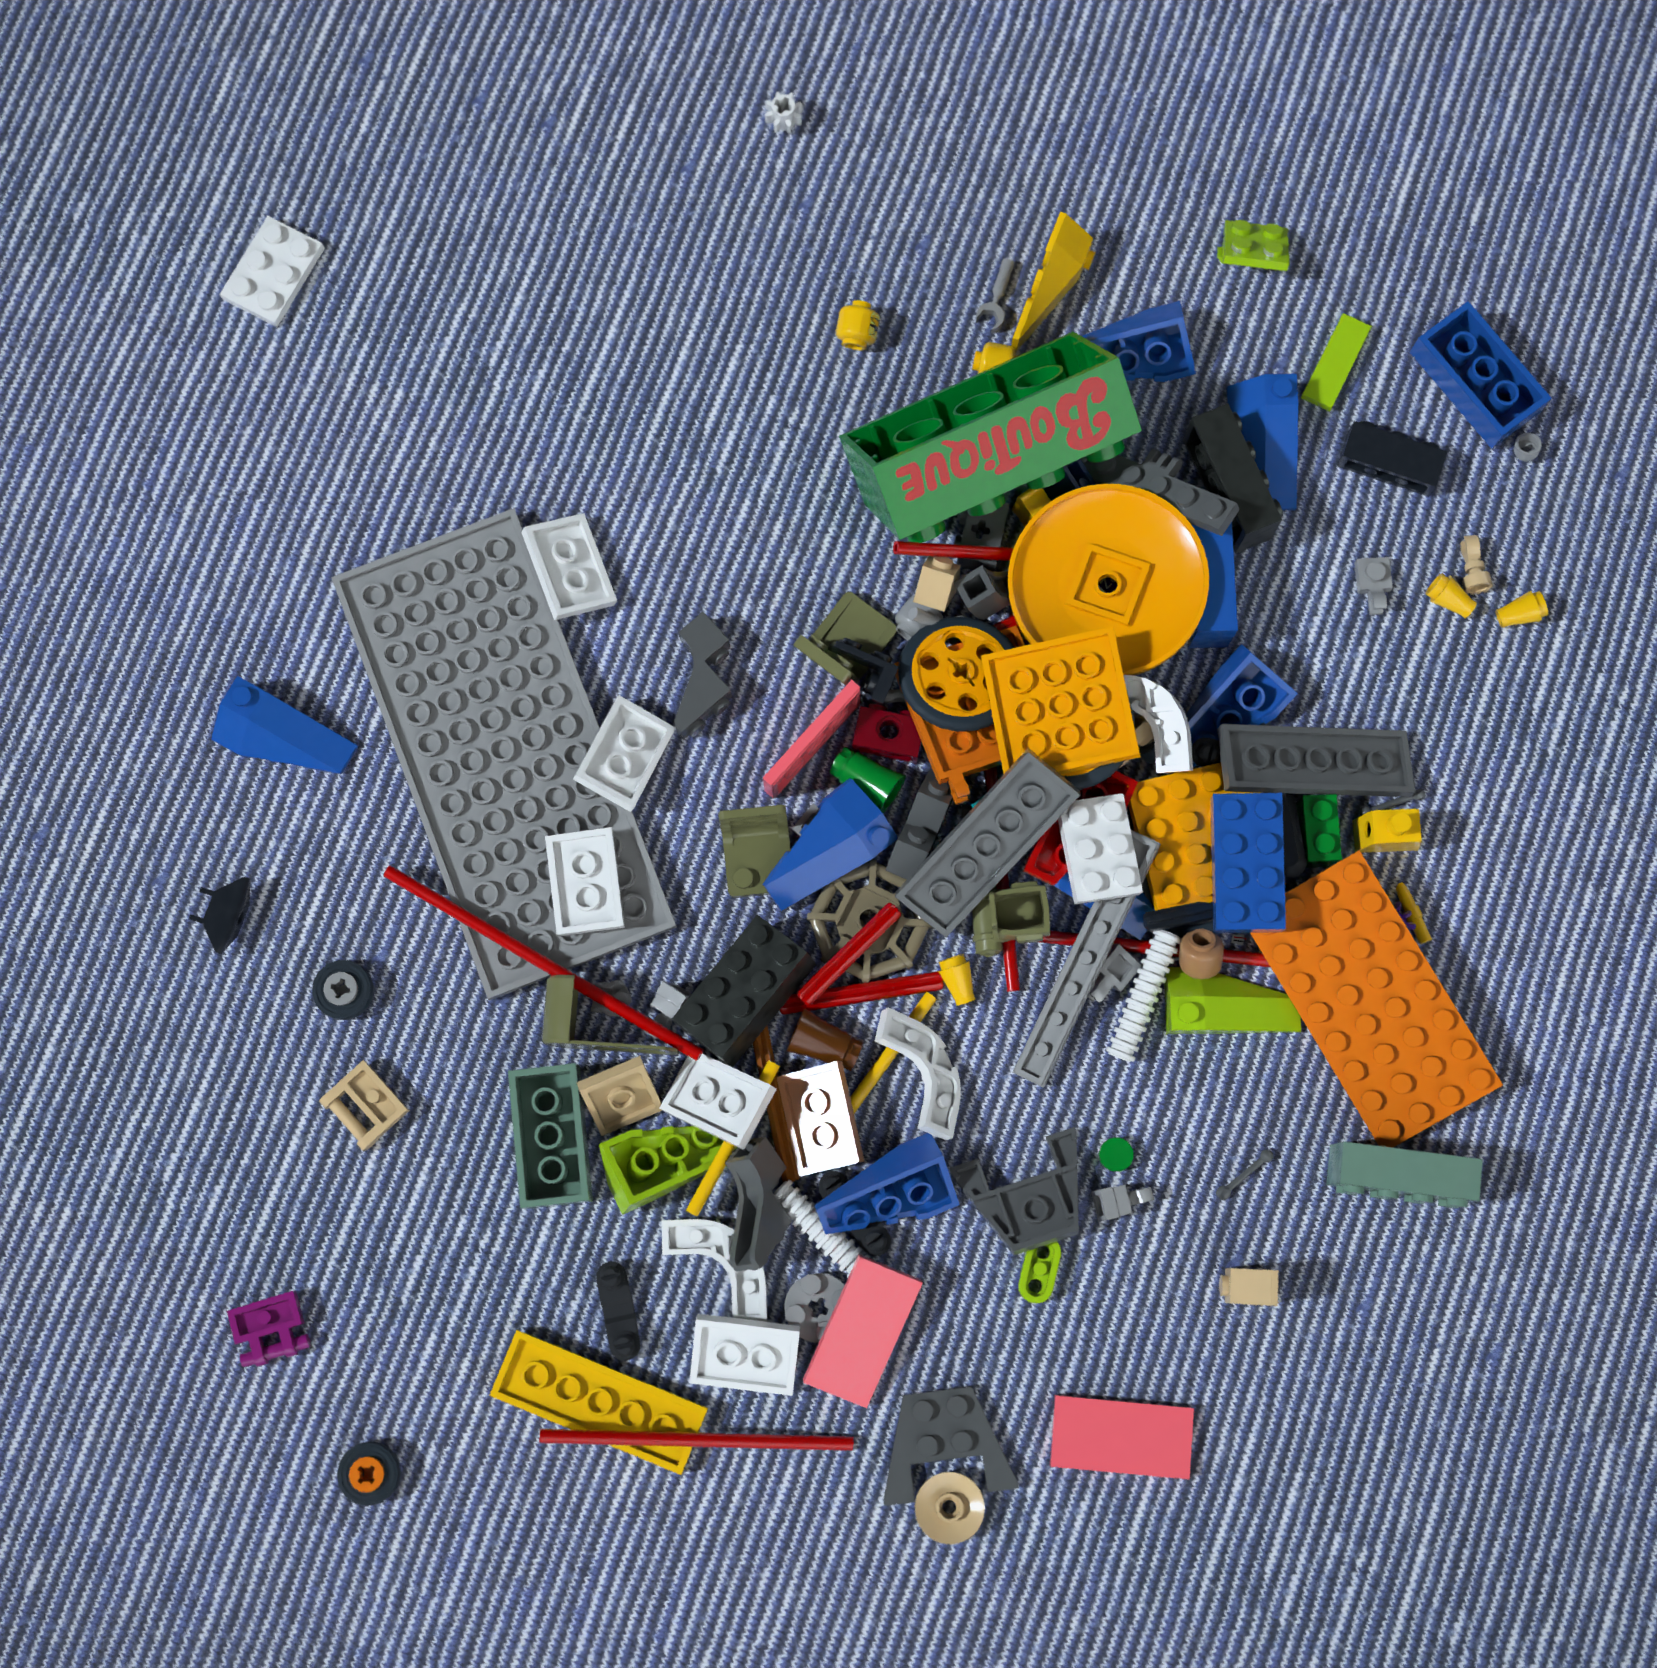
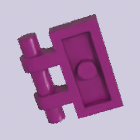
M296 1290L227 1311L235 1345L249 1341L251 1351L240 1354V1362L243 1368L254 1364L260 1367L268 1364L270 1359L283 1355L289 1358L298 1355L300 1350L311 1347L308 1334L298 1337L293 1335L292 1327L305 1324ZM279 1332L281 1342L265 1347L262 1337Z

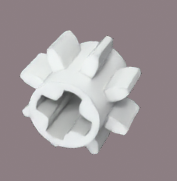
M776 92V97L773 101L766 100L765 104L768 112L765 113V123L773 122L775 133L780 130L787 131L790 134L791 128L795 124H802L800 115L802 112V102L795 103L793 93L786 95Z

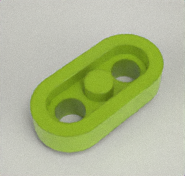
M1058 1242L1045 1245L1049 1250V1255L1045 1259L1037 1256V1248L1025 1252L1018 1281V1290L1026 1301L1042 1303L1051 1296L1061 1257V1248ZM1033 1279H1037L1041 1283V1289L1037 1293H1033L1029 1289V1283Z

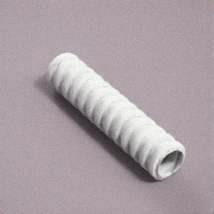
M1165 930L1152 932L1155 935L1154 939H1150L1148 942L1151 944V947L1145 950L1147 957L1141 960L1143 967L1142 969L1138 968L1137 973H1139V977L1133 980L1135 987L1129 990L1132 995L1125 1000L1128 1005L1126 1008H1122L1124 1015L1122 1018H1118L1120 1025L1114 1028L1116 1035L1110 1038L1112 1042L1111 1047L1106 1048V1051L1109 1052L1108 1054L1128 1062L1135 1061V1057H1133L1134 1051L1138 1052L1139 1047H1137L1138 1041L1142 1042L1143 1037L1140 1036L1142 1032L1147 1030L1144 1027L1145 1023L1151 1020L1148 1017L1149 1013H1153L1155 1010L1152 1007L1153 1003H1157L1159 1000L1156 997L1157 993H1161L1163 990L1160 986L1161 983L1166 982L1164 975L1170 972L1168 965L1169 963L1173 964L1174 959L1172 955L1177 954L1178 949H1176V945L1181 943L1179 936Z
M791 1180L785 1181L773 1194L788 1216L794 1221L792 1225L794 1227L798 1225L801 1228L800 1232L802 1234L807 1233L809 1235L808 1240L810 1242L814 1240L817 1243L815 1247L817 1249L822 1248L825 1251L823 1255L826 1257L828 1255L833 1258L831 1262L833 1264L837 1262L840 1265L839 1270L841 1272L845 1270L848 1273V1278L858 1254L864 1256L861 1253L862 1248H856L853 1245L855 1242L852 1239L848 1241L845 1238L847 1236L845 1232L825 1234L814 1208L816 1204L814 1202L810 1204L807 1201L808 1197L806 1195L801 1196L799 1194L800 1189L798 1187L794 1189L791 1186L793 1184Z

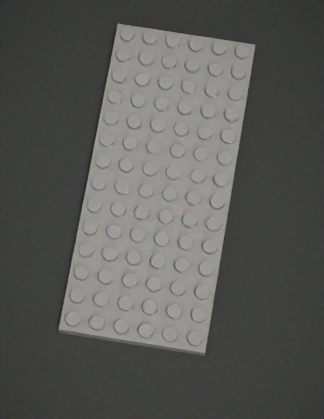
M513 508L331 578L451 901L569 970L677 928L633 812L624 809L573 780L600 727L558 620H554L521 533L523 530ZM612 827L625 928L558 937L556 934L545 836ZM459 921L488 1000H493L551 976Z

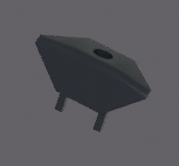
M242 877L215 891L203 887L200 888L199 892L210 895L212 898L204 919L191 914L189 919L203 924L216 953L222 954L238 937L250 906V879L247 877Z

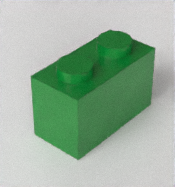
M1337 794L1302 796L1296 802L1307 859L1306 868L1331 867L1342 860Z

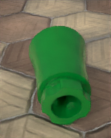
M847 746L837 755L829 772L832 776L839 779L841 784L849 778L853 779L882 813H885L896 799L906 779V775L889 769L862 753L853 751Z

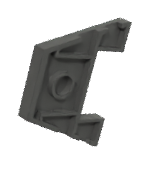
M1075 1127L1046 1136V1142L1056 1169L1031 1178L989 1190L979 1159L949 1168L951 1177L1013 1256L1079 1234L1077 1134Z
M972 1386L912 1393L902 1396L883 1498L884 1506L915 1502L911 1465L982 1455L987 1492L1019 1488L1018 1482Z

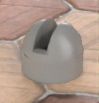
M1533 433L1519 435L1514 444L1515 456L1524 462L1534 460L1539 455L1542 446L1540 438ZM1533 446V448H1534L1533 450L1528 451V452H1525V451L1529 450V449Z

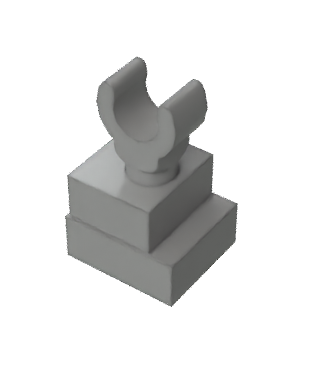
M663 981L656 992L657 994L651 1006L661 1012L655 1017L654 1021L670 1029L672 1018L692 994L675 983ZM646 1032L647 1034H649L650 1036L654 1037L655 1039H658V1038H656L655 1036L651 1035L650 1033Z
M1126 1185L1091 1192L1098 1222L1132 1214V1205L1154 1201L1151 1187L1127 1192Z

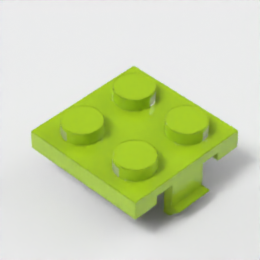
M1225 220L1222 247H1217V258L1221 263L1280 271L1288 270L1290 266L1288 228L1277 224L1262 225L1249 223L1245 220Z

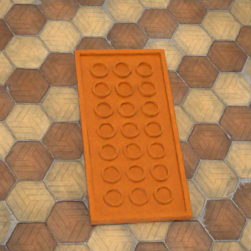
M1360 850L1285 893L1286 929L1283 932L1250 933L1379 1146L1393 1148L1503 1086Z

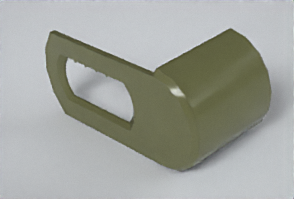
M552 975L547 979L541 1040L545 1045L570 1049L642 1054H679L676 1048L666 1046L575 1040L579 994L574 989L575 975Z

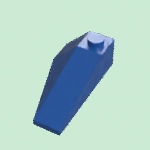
M1180 301L1149 308L1082 336L1119 357L1125 379L1128 381H1135V378L1154 379V382H1167L1196 374Z
M1263 374L1227 386V404H1229L1232 413L1236 412L1242 422L1241 432L1245 441H1250L1256 453V459L1254 460L1258 469L1263 470L1268 477V490L1272 499L1279 501L1282 510H1296L1298 459L1297 374Z
M1240 644L1217 670L1186 713L1190 727L1191 746L1196 740L1203 737L1218 740L1217 728L1221 724H1267L1274 720L1298 693L1245 646Z
M239 676L235 678L219 705L211 738L212 741L242 757H254L270 760L275 763H287L341 775L358 748L353 742Z
M849 778L821 801L817 807L820 810L809 825H804L799 832L801 834L800 838L790 851L784 853L764 881L763 886L781 911L873 859L898 839L884 814L853 779Z
M926 1133L898 1145L814 1206L825 1234L864 1229L869 1223L885 1221L887 1225L896 1224L898 1219L916 1216L917 1220L928 1219L960 1204L944 1156L933 1136Z

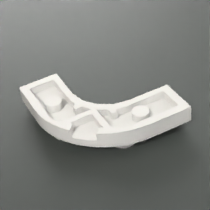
M1124 675L1132 710L1146 719L1153 732L1156 773L1193 771L1190 727L1180 703L1167 689L1158 683L1138 676Z
M891 1008L882 1010L875 1042L902 1053L911 1059L920 1070L925 1084L918 1129L945 1141L953 1138L960 1106L961 1087L957 1067H952L949 1057L943 1049L947 1046L934 1031L923 1023Z
M705 1219L661 1220L662 1255L700 1254L717 1260L729 1274L732 1287V1318L767 1322V1291L764 1268L736 1272L730 1264L734 1229L722 1223Z

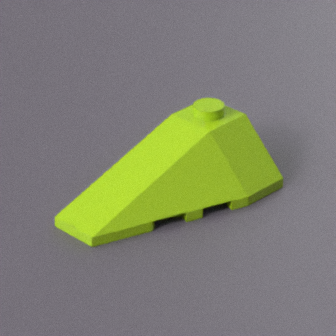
M1168 967L1170 972L1164 975V978H1166L1164 983L1166 1034L1301 1032V1016L1287 994L1220 973L1208 979H1196L1186 975L1180 967Z

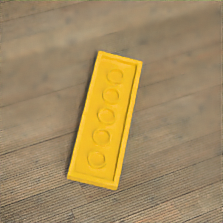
M520 1330L515 1332L489 1395L572 1430L699 1433L708 1410L707 1407ZM610 1445L680 1475L684 1471L693 1448Z

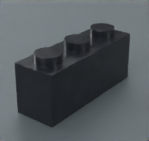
M1354 421L1347 432L1336 467L1429 497L1437 487L1448 451L1440 449L1437 444L1432 442H1418L1409 439L1402 432H1387L1378 429L1375 424L1368 421Z

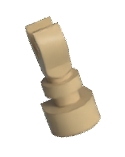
M1477 535L1464 536V541L1460 542V547L1466 563L1464 565L1465 572L1468 575L1463 579V589L1467 594L1470 593V595L1488 592L1493 585L1490 573L1483 571L1485 570V564L1481 560L1479 538Z

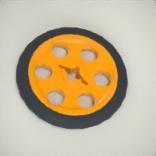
M948 617L939 620L933 625H927L918 630L908 640L901 653L898 677L903 696L913 711L925 721L939 728L961 732L989 727L994 724L988 690L983 685L985 675L982 660L978 658L976 652L981 648H988L994 653L1015 647L997 628L981 620L968 617ZM952 637L958 638L962 641L963 648L958 651H952L946 647L945 641ZM930 656L935 658L939 665L933 670H927L922 667L920 661L922 658ZM956 668L959 672L967 671L966 679L963 676L955 677ZM932 686H938L944 690L945 696L940 700H934L927 695V690ZM963 697H970L975 700L977 707L974 710L966 711L959 706L958 701Z

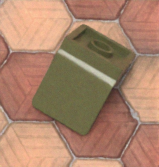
M846 592L814 634H811L808 639L800 635L793 646L844 685H847L851 680L857 684L870 668L827 650L829 644L848 638L862 645L861 651L868 654L870 652L874 653V651L882 653L897 634L894 623L854 593Z
M773 805L718 812L723 838L727 887L730 897L744 898L769 895L763 883L784 853L791 850L786 806Z

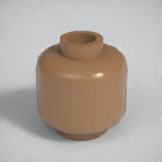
M1196 929L1187 933L1181 939L1179 947L1181 970L1186 975L1196 979H1208L1217 975L1223 964L1224 945L1222 939L1207 929Z

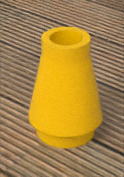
M1442 573L1439 574L1426 591V595L1431 598L1430 602L1455 612L1463 618H1467L1477 605V602L1470 598L1451 575L1447 577Z
M1528 591L1504 607L1496 609L1495 613L1501 628L1511 625L1540 622L1542 617L1548 616V608L1540 591L1534 593Z
M964 954L939 961L941 970L938 972L953 996L956 1006L974 1001L970 961H966Z

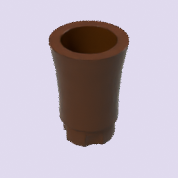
M804 1008L786 1051L808 1056L825 1063L842 1061L843 1067L851 1071L858 1059L864 1041L852 1037V1033L834 1026Z

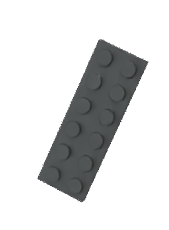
M1221 724L1217 728L1224 791L1392 797H1410L1416 793L1407 731Z
M1028 748L895 892V897L947 938L1080 796V790Z

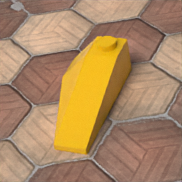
M1061 211L1045 249L1046 253L1042 262L1043 268L1037 271L1031 289L1032 296L1031 298L1028 297L1012 339L1011 346L1015 348L1016 352L1077 283L1083 269H1090L1096 253L1091 250L1093 237L1069 215Z

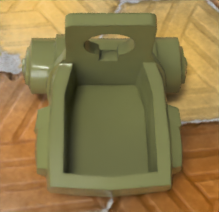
M1037 881L1016 882L1011 884V888L1002 890L997 889L995 885L972 910L974 932L972 940L975 943V954L992 957L1003 951L1002 942L1016 940L1018 944L1040 942L1043 940V937L1049 936V904L1045 885H1038Z

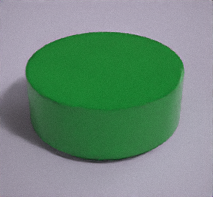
M1118 1137L1106 1140L1100 1146L1098 1152L1101 1165L1111 1172H1120L1127 1169L1131 1165L1134 1156L1131 1145L1126 1140Z

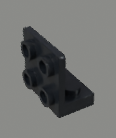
M848 638L830 643L827 650L875 670L872 674L868 673L861 688V691L865 693L863 701L870 704H883L899 667L891 663L893 658L878 651L870 652V654L861 651L862 645Z

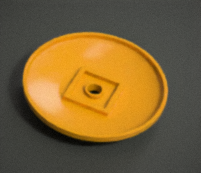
M1097 484L1081 487L1067 492L1045 505L1033 516L1021 532L1014 546L1008 569V593L1011 609L1017 625L1030 644L1113 626L1123 674L1133 676L1163 664L1186 644L1203 616L1209 591V569L1205 550L1195 529L1177 508L1156 494L1141 488L1122 484ZM1107 577L1114 579L1117 583L1116 590L1111 593L1102 592L1098 587L1100 580Z

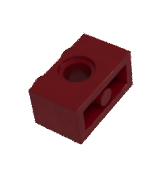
M868 704V708L860 706L852 750L917 764L921 739L910 712L906 710L900 711V714L887 712L886 707L877 704ZM890 725L894 726L899 733L893 739H886L881 735L880 730L884 726Z

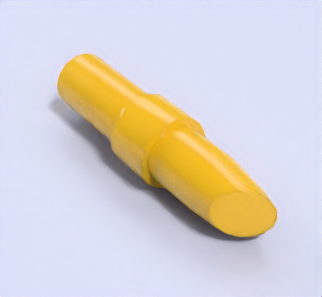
M1403 882L1399 883L1396 887V892L1404 909L1403 913L1408 910L1412 913L1406 920L1408 923L1416 924V928L1413 931L1419 944L1422 945L1431 941L1432 938L1422 918L1423 914L1419 905H1416L1406 885Z

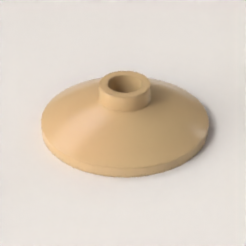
M943 1472L932 1476L921 1486L916 1496L915 1515L920 1528L929 1538L942 1544H958L968 1540L977 1532L984 1518L985 1505L981 1491L970 1478L960 1473ZM947 1500H952L956 1504V1508L952 1513L943 1511V1503Z

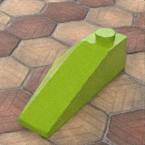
M669 1126L655 1130H630L600 1143L599 1147L607 1184L622 1215L705 1175L724 1140L695 1126L677 1128Z

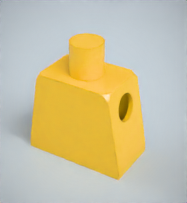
M1419 809L1373 810L1352 820L1355 852L1358 850L1361 853L1418 851L1422 843ZM1368 826L1371 827L1370 836H1368V832H1367V827H1368Z

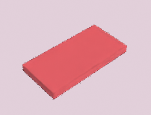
M853 680L842 689L762 778L764 791L769 796L776 798L860 705V686Z
M858 1254L803 1377V1382L867 1408L923 1284L922 1280Z
M1055 1395L1050 1466L1190 1480L1194 1408Z

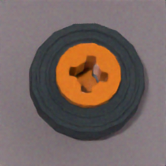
M373 1441L356 1444L346 1451L339 1462L337 1471L339 1488L344 1496L353 1503L364 1506L380 1504L392 1496L399 1485L401 1475L399 1460L393 1450L383 1443Z

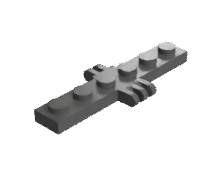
M1152 449L1142 464L1119 455L1102 462H1089L1086 456L1081 458L1096 484L1129 485L1154 493L1177 508L1191 524L1223 536L1240 510L1234 501L1174 478L1182 467V460L1177 457L1172 459V456L1166 453L1161 455V452L1156 449Z

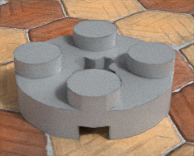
M825 1273L809 1274L796 1281L789 1289L784 1303L785 1318L789 1325L800 1326V1338L809 1342H820L845 1286L839 1279ZM819 1298H823L826 1300L824 1306L828 1309V1313L826 1315L819 1314L815 1318L811 1315L813 1309L809 1307V1303L811 1300L817 1302Z

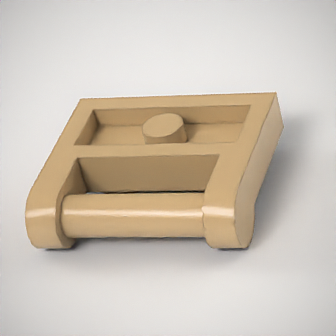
M362 1060L319 1100L321 1105L325 1109L330 1108L358 1140L357 1145L363 1152L371 1148L384 1133L410 1111L365 1060ZM347 1093L374 1123L375 1126L371 1130L367 1131L340 1100L343 1094Z

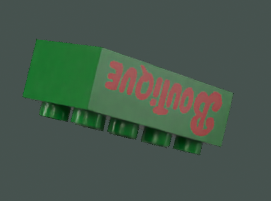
M1073 331L840 435L839 438L865 506L899 540L907 537L909 542L922 543L939 536L945 531L946 527L943 520L967 510L970 516H982L999 509L1006 502L1003 493L1027 483L1030 489H1041L1056 484L1065 477L1063 466L1086 456L1089 462H1102L1119 455L1125 449L1123 439L1141 432L1142 429L1119 357Z

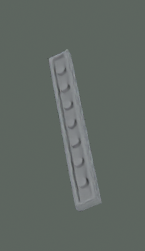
M1131 830L1142 884L1161 844ZM1136 895L1095 901L1016 1063L1013 1073L1040 1087H1045Z

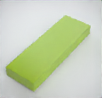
M1342 313L1301 399L1329 412L1331 411L1372 326Z

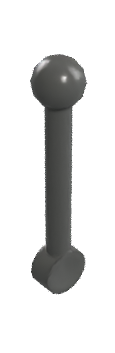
M1418 789L1410 797H1399L1371 808L1364 806L1359 811L1360 816L1373 810H1385L1413 799L1424 798L1426 796L1425 790Z
M1269 1149L1263 1150L1260 1153L1259 1159L1227 1186H1220L1216 1191V1195L1221 1200L1228 1199L1231 1191L1263 1163L1273 1160V1152Z

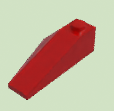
M1115 771L1109 778L1099 784L1081 789L1080 796L1076 800L1123 793L1127 808L1138 781ZM1058 819L1034 844L1023 870L1052 886L1068 872Z

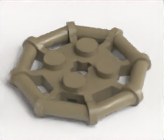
M871 859L870 862L862 864L824 886L811 913H807V921L811 923L822 955L820 960L826 964L863 928L864 922L860 920L862 914L866 916L870 912L877 914L889 902L900 910V918L862 954L864 955L863 965L854 962L845 971L861 979L862 983H867L869 980L905 968L909 970L913 967L912 962L928 929L932 928L931 925L913 911L915 919L904 918L895 893L892 894L875 885L876 877L899 888L907 880L885 871L886 866L878 863L877 859ZM869 876V885L863 886L861 889L849 891L843 885ZM836 890H838L843 899L836 913H825ZM824 922H835L841 940L835 946H832ZM904 927H913L914 930L902 951L896 942ZM889 949L896 955V958L870 966L871 955L879 954Z

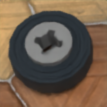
M337 960L327 964L317 973L313 981L312 995L316 1006L323 1014L335 1020H349L360 1016L369 1007L373 999L374 985L370 974L363 966L350 960Z

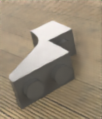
M981 565L954 582L967 609L981 621L1010 605L1008 570L993 572Z
M703 611L678 632L681 643L688 649L693 658V670L675 718L677 733L683 740L689 735L691 737L698 735L705 728V721L713 714L718 716L730 706L731 702L729 700L732 698L731 689L709 667L712 664L714 666L719 665L729 655V639Z
M932 766L918 790L907 821L896 841L885 870L904 879H908L929 856L953 801L949 782L939 785Z
M766 1136L750 1139L744 1150L736 1147L725 1163L734 1177L739 1195V1205L730 1253V1264L736 1272L762 1268L768 1262V1256L775 1246L784 1238V1233L792 1222L771 1191L778 1185V1179L787 1167Z

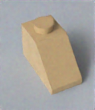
M929 556L922 566L913 602L945 612L957 592L954 582L960 578L961 565L953 563V560L948 557Z
M1225 1268V1275H1220L1219 1280L1220 1296H1225V1303L1278 1306V1270Z

